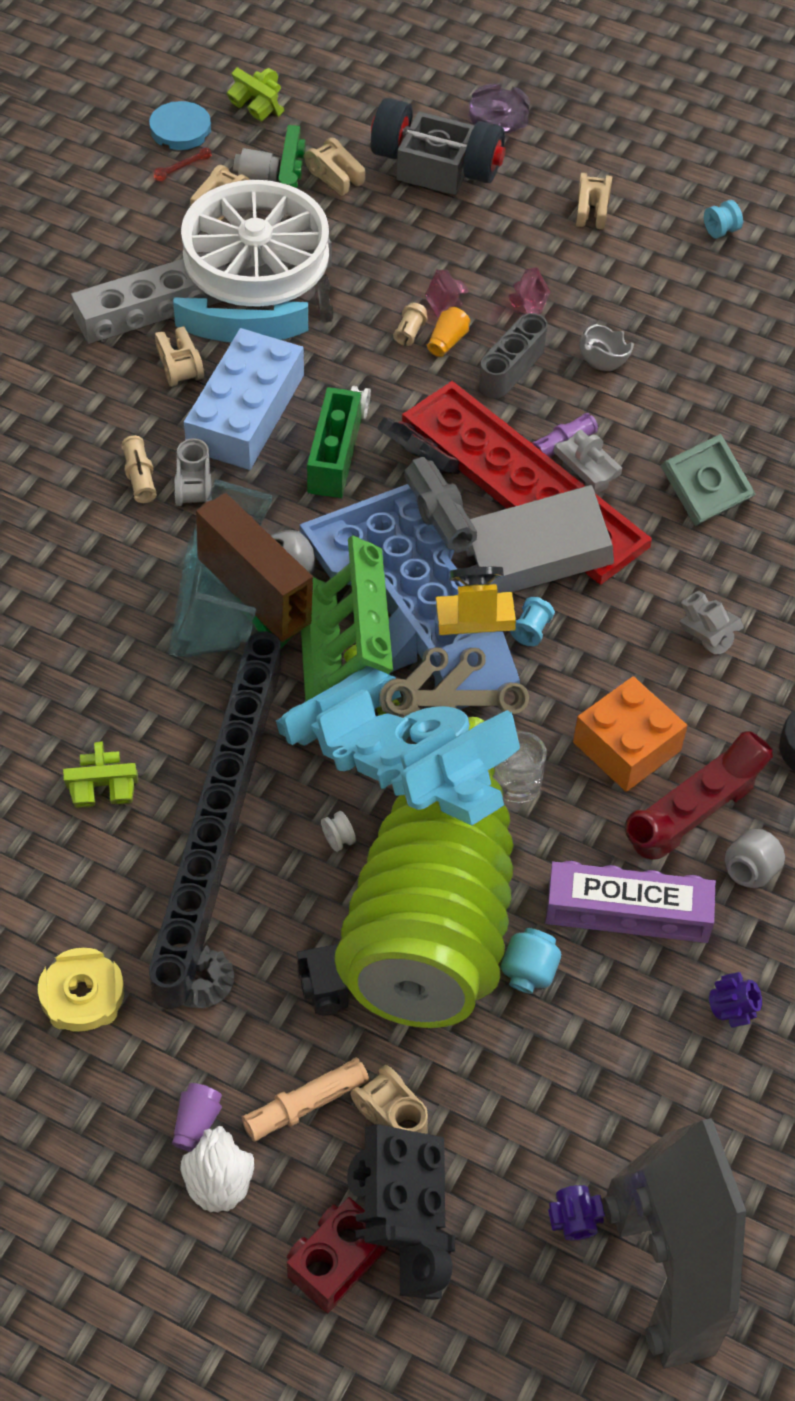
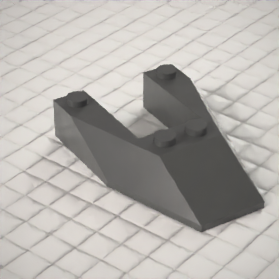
M712 1118L666 1133L611 1179L607 1195L603 1197V1208L609 1224H616L620 1238L652 1231V1234H649L650 1250L655 1262H662L667 1280L649 1322V1327H646L645 1332L649 1349L653 1356L659 1355L663 1369L715 1356L739 1311L746 1209Z

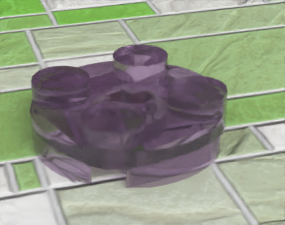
M502 84L484 85L476 89L472 94V100L469 103V117L474 124L478 121H483L503 127L505 133L513 132L527 126L530 101L528 96L516 87L512 86L510 91L502 89Z

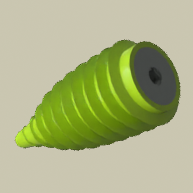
M468 717L469 730L484 722V720L478 717ZM493 767L488 770L491 785L489 786L500 790L503 798L502 787L493 778L495 774V768ZM399 795L395 800L391 813L380 826L378 838L369 849L367 863L359 874L358 888L350 900L349 914L343 921L341 940L335 951L334 961L336 970L342 982L348 987L353 996L371 1012L387 1020L407 1026L421 1028L447 1027L469 1017L474 1010L476 1000L489 995L498 986L500 980L498 964L504 956L505 944L503 936L507 932L509 924L506 910L510 906L512 899L509 883L513 876V865L509 857L513 850V840L508 831L510 814L505 805L471 826L442 812L437 801L424 809L417 810L407 804L405 795Z

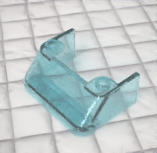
M215 479L206 502L227 493L261 526L272 502L273 495ZM196 525L186 550L168 651L169 654L182 658L238 649L241 642L246 644L249 640L252 620L256 612V608L244 605L197 558Z

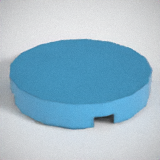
M177 101L161 105L153 111L149 119L151 137L161 146L162 143L169 145V149L189 150L200 146L205 142V137L211 133L210 115L203 107L191 102Z

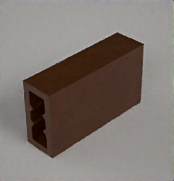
M227 493L214 500L205 502L196 510L197 558L281 642L310 625L312 622L313 576Z

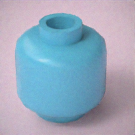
M526 928L524 933H516L511 937L501 962L503 973L511 978L509 983L511 987L532 994L534 988H547L551 985L562 955L560 949L555 945L556 939L553 936L540 930Z

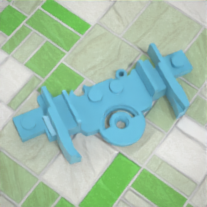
M366 666L353 673L340 683L303 704L293 707L280 719L276 720L279 734L285 736L289 744L299 743L305 746L318 738L323 755L335 761L337 770L347 771L356 765L358 772L379 781L381 789L392 784L395 795H405L407 804L410 807L421 810L437 801L442 812L471 826L504 806L501 791L489 786L491 785L488 770L502 763L520 749L513 715L508 710L480 723L470 730L467 715L453 707L425 708L413 712L404 718L388 713L376 716L374 709L380 707L379 693L385 683L396 679V677L370 666ZM400 691L393 693L392 700L401 697ZM410 736L411 740L417 744H408L406 740Z

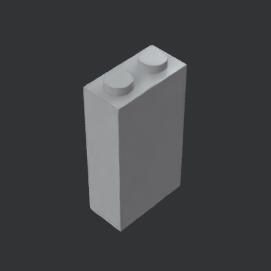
M592 485L470 519L477 530V540L469 546L468 550H465L467 557L475 556L477 565L471 567H503L504 576L496 578L490 583L497 584V593L515 592L614 564L612 542Z

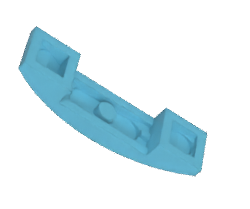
M174 297L173 300L175 326H185L188 333L207 339L232 342L240 328L279 340L294 337L308 331V302L287 301L275 304L274 310L208 308L207 298Z

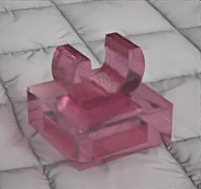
M537 267L526 269L521 280L513 285L516 293L509 294L508 298L513 307L524 305L528 313L541 314L551 292Z
M436 270L425 297L436 316L439 317L441 312L449 307H461L462 302L459 299L460 293H468V289L463 281L453 280L448 270Z

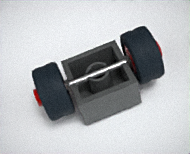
M384 98L371 124V151L375 155L397 159V180L453 195L457 194L465 177L483 183H491L505 156V129L503 127L483 121H478L475 125L420 111H418L412 122L413 109L410 103L392 98Z

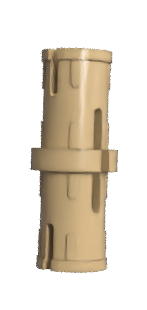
M136 435L129 436L122 441V449L126 459L125 474L131 480L134 499L139 503H148L157 496L151 476L154 470L153 465L146 456L143 439ZM137 464H139L141 475L139 474Z

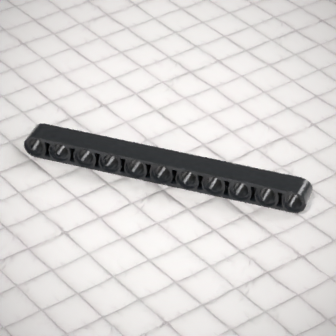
M267 631L254 633L246 642L149 966V980L153 1000L158 1006L165 1009L180 1007L187 1001L190 995L281 672L280 640L275 634ZM199 874H204V875H205V876H202V877H195L196 875H199ZM186 909H196L195 911H192V912H185V911H184V910H186ZM179 943L187 944L183 947H173ZM168 979L177 980L172 984L162 983L163 981Z

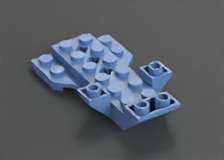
M408 484L300 524V533L310 541L315 557L330 579L350 563L348 538L352 535L382 548L387 608L391 614L389 630L393 671L417 662V653L423 658V654L427 649L433 647L442 648L448 654V664L444 669L432 673L435 677L436 687L460 662V655L463 650L479 648L485 654V665L480 670L473 671L456 690H498L504 683L520 684V679L503 631L439 635L436 597L458 595V586L465 585L460 581L449 580V571L457 569L451 561L455 550L446 547L433 524L426 525L418 509L417 498ZM434 652L430 656V663L436 667L441 662V656L438 652ZM471 652L467 658L468 664L472 667L478 662V656L475 652ZM456 706V707H457V709L461 710V709L466 708V707H468V706Z

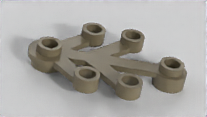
M437 647L429 648L423 654V662L405 680L392 679L383 685L379 693V703L382 710L386 714L398 717H405L420 710L418 706H445L456 709V706H498L503 712L508 710L512 714L522 712L529 702L527 689L519 683H504L498 690H456L473 671L480 670L485 665V654L479 648L463 650L460 655V662L433 690H418L434 671H440L448 664V654L445 650ZM434 652H438L441 656V662L436 667L430 663V656ZM471 652H475L478 656V662L473 667L467 662L468 655ZM395 691H400L403 694V702L396 706L392 702V695ZM507 691H512L515 696L514 702L510 705L504 701V695Z

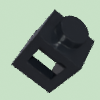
M338 944L297 952V972L301 980L304 1000L312 999L315 1014L321 1016L332 1015L343 1008H348V987L342 982L334 961Z

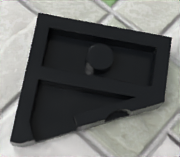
M383 417L377 427L379 431L400 443V446L409 453L425 457L428 461H433L441 475L445 471L459 474V460L446 455L438 449V444L428 438H424L416 431L413 425Z

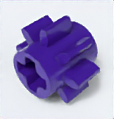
M741 972L721 976V980L714 983L716 988L710 991L709 1002L711 1010L717 1019L722 1021L729 1019L731 1028L748 1025L750 1024V1019L757 1017L756 1012L760 1011L762 1007V996L756 982L749 979L743 981Z
M585 1185L569 1186L557 1191V1202L549 1203L550 1209H548L552 1230L563 1229L564 1238L570 1241L582 1240L598 1233L596 1224L603 1223V1217H605L601 1195L590 1197L589 1188Z

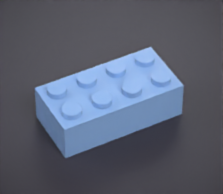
M240 328L184 421L185 440L192 438L200 439L208 446L210 458L251 470L304 376V347Z

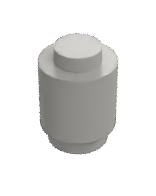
M243 148L241 154L235 155L233 173L242 174L250 180L277 182L281 159L273 157V153Z

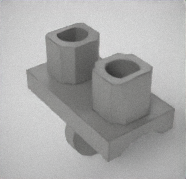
M579 430L567 441L558 442L554 445L553 452L563 460L562 467L570 474H577L585 481V486L592 485L596 495L607 489L609 482L622 473V467L602 449L603 440L597 435L588 436L582 430Z
M700 591L693 593L681 602L687 615L679 621L683 630L700 639L705 649L713 654L726 652L734 641L733 631H740L744 628L739 617L726 611L722 603L717 600L708 602L705 594Z

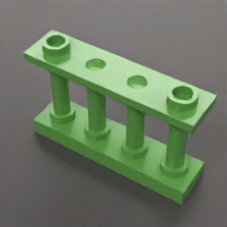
M353 535L348 538L350 563L327 582L313 577L312 622L301 630L305 702L366 666L387 674L393 671L382 548ZM351 582L352 593L337 604V593ZM354 611V624L340 634L339 623ZM356 642L357 654L342 666L341 653Z

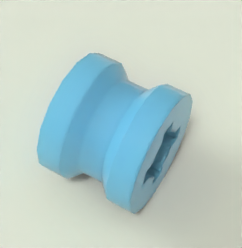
M727 200L721 203L720 207L711 206L704 211V224L708 233L717 239L724 236L727 231L733 233L742 228V212L734 200Z

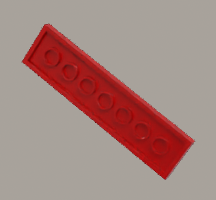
M453 381L402 414V422L413 425L416 431L424 438H428L438 444V449L446 455L459 460V470L506 509L586 487ZM596 495L612 542L614 564L589 570L585 573L601 585L648 550L651 546L652 538Z

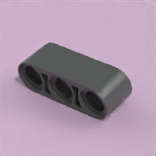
M528 313L521 316L484 355L481 360L479 390L481 394L488 398L497 399L503 397L541 357L545 351L548 327L547 321L543 316L536 313Z

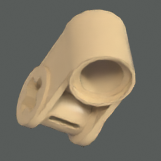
M388 1065L381 1067L379 1075L363 1088L355 1087L351 1091V1098L356 1107L370 1122L425 1134L428 1133L427 1108L405 1085L401 1077ZM404 1120H412L418 1125L406 1129L398 1124Z

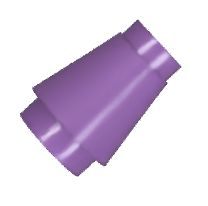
M189 1083L187 1091L181 1092L172 1145L188 1152L197 1147L204 1130L210 1129L222 1109V1106L219 1104L222 1097L221 1093L201 1084Z

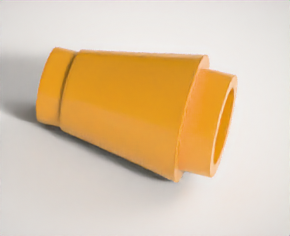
M449 307L447 310L442 311L427 344L428 350L437 357H443L469 332V316L457 307Z

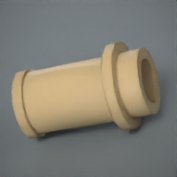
M411 303L405 306L402 311L403 318L393 334L394 339L401 345L405 344L407 337L406 345H412L420 327L425 325L428 320L426 308L419 303Z

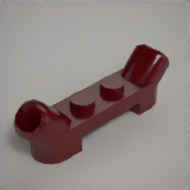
M741 732L725 752L646 810H636L630 814L624 829L627 838L633 844V848L639 855L651 860L660 859L669 854L680 845L682 837L730 800L736 803L753 789L758 774L773 758L772 748L754 732Z

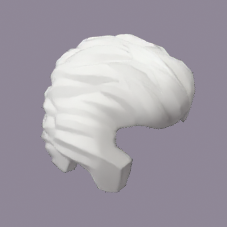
M217 1126L213 1130H204L197 1147L182 1157L180 1170L190 1197L203 1210H208L209 1212H228L230 1209H234L237 1203L243 1200L247 1194L254 1171L253 1154L239 1150V1147L234 1144L232 1135L226 1132L222 1126Z

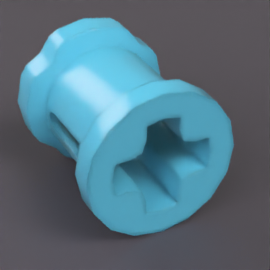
M529 597L524 602L520 618L516 620L515 630L510 631L516 641L523 645L537 646L542 640L544 626L546 623L551 622L555 611L549 602L539 597Z

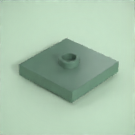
M721 434L666 460L660 465L695 527L756 495Z

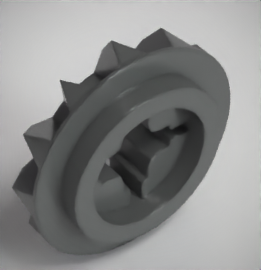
M207 944L202 949L197 971L201 972L205 968L208 969L207 974L210 981H205L202 978L197 979L195 982L193 981L190 995L183 1005L191 1008H207L218 1004L229 994L234 983V972L232 963L227 960L223 951L216 952L211 950ZM168 979L167 984H172L177 980Z

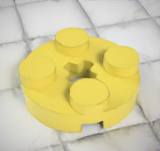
M75 948L55 957L56 962L48 970L46 968L43 970L38 982V996L41 1007L50 1019L51 1024L57 1029L79 1032L93 1030L102 1025L112 1023L116 1019L117 1011L124 999L123 977L118 965L105 958L102 952L92 948ZM79 982H86L87 988H92L91 992L83 997L71 994L70 990L77 989Z

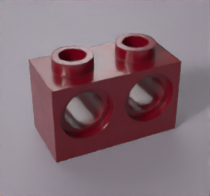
M350 1197L339 1207L336 1204L329 1207L318 1222L320 1228L309 1239L306 1237L299 1239L287 1255L289 1260L287 1262V1278L327 1314L389 1248V1246L365 1243V1239L361 1238L355 1242H346L338 1236L346 1229H365V1223L356 1221V1214L364 1213L365 1210ZM321 1261L327 1263L332 1269L325 1275L316 1276L308 1271V1267L312 1263Z

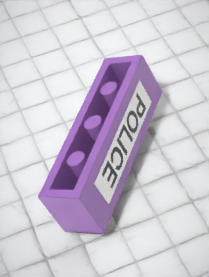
M552 861L545 924L708 943L714 925L716 880L703 879L697 875H686L684 877L665 875L655 870L644 872L622 870L620 867L612 865L596 867L582 865L576 861Z

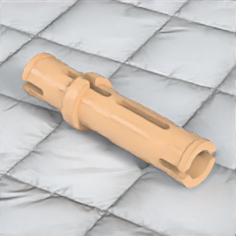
M355 1057L335 1070H331L287 1094L283 1091L275 1095L274 1101L243 1115L242 1122L245 1130L252 1141L256 1142L285 1125L292 1127L299 1123V1118L343 1096L355 1087L367 1084L369 1082L368 1073L363 1063Z

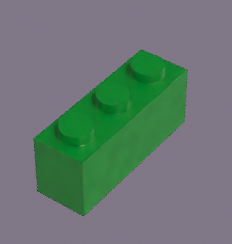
M327 387L307 463L308 494L335 498L343 497L361 423L362 392Z

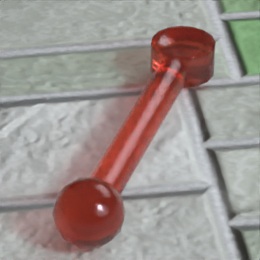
M203 147L200 153L167 168H156L154 170V177L159 181L165 180L169 173L200 159H209L212 152L208 147Z

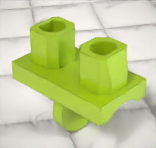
M237 67L231 73L235 83L228 90L227 96L233 105L241 108L249 99L253 100L247 108L250 114L260 122L271 112L278 117L284 112V108L277 101V93L280 91L281 85L277 83L278 74L276 71L267 68L261 73L256 71L252 77Z
M103 741L94 742L95 753L80 754L81 766H96L63 769L64 782L70 791L74 807L76 808L94 806V787L98 786L110 787L111 804H127L133 801L134 783H138L136 764L105 765L120 763L119 751L104 753Z

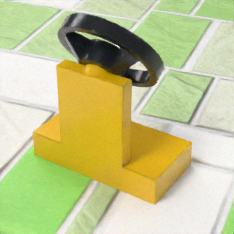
M469 567L449 571V580L460 581L465 586H458V595L436 597L439 635L515 630L516 618L512 592L497 593V584H490L494 579L504 576L503 567Z

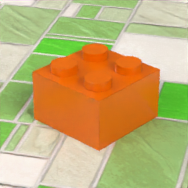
M632 676L577 716L573 743L627 792L682 750L688 725Z

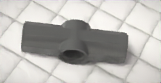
M425 457L412 460V463L404 469V478L417 498L418 509L426 525L433 524L448 549H453L456 553L468 550L469 546L477 540V530L463 509V502L458 488L453 483H446L433 461H428Z

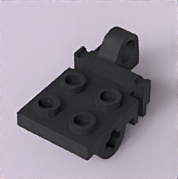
M379 1124L365 1127V1150L358 1152L353 1157L347 1174L348 1186L352 1194L365 1198V1212L356 1214V1221L365 1223V1229L356 1230V1238L365 1239V1243L400 1248L401 1296L431 1300L442 1299V1290L448 1285L452 1276L453 1267L449 1253L455 1251V1235L436 1232L437 1229L446 1228L444 1137Z

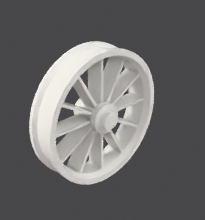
M243 180L228 183L212 189L198 198L190 206L183 218L181 236L185 269L191 280L201 290L221 301L241 306H269L287 302L303 295L315 286L327 268L329 260V226L326 215L313 198L290 185L267 180ZM253 210V218L244 220L237 211ZM256 210L272 211L265 220L256 218ZM285 214L292 217L279 223ZM224 216L231 224L217 220V218ZM308 228H310V229L313 231V232H301V231H304V230H306V229H308ZM203 231L211 235H198V233ZM315 249L313 254L302 251ZM196 252H211V253L206 254V255H204V256H202V257H199ZM281 261L287 262L297 267L288 270V268ZM232 262L229 265V267L225 270V272L216 269L227 263ZM246 264L255 266V277L239 276V273ZM267 264L275 275L259 277L258 266Z

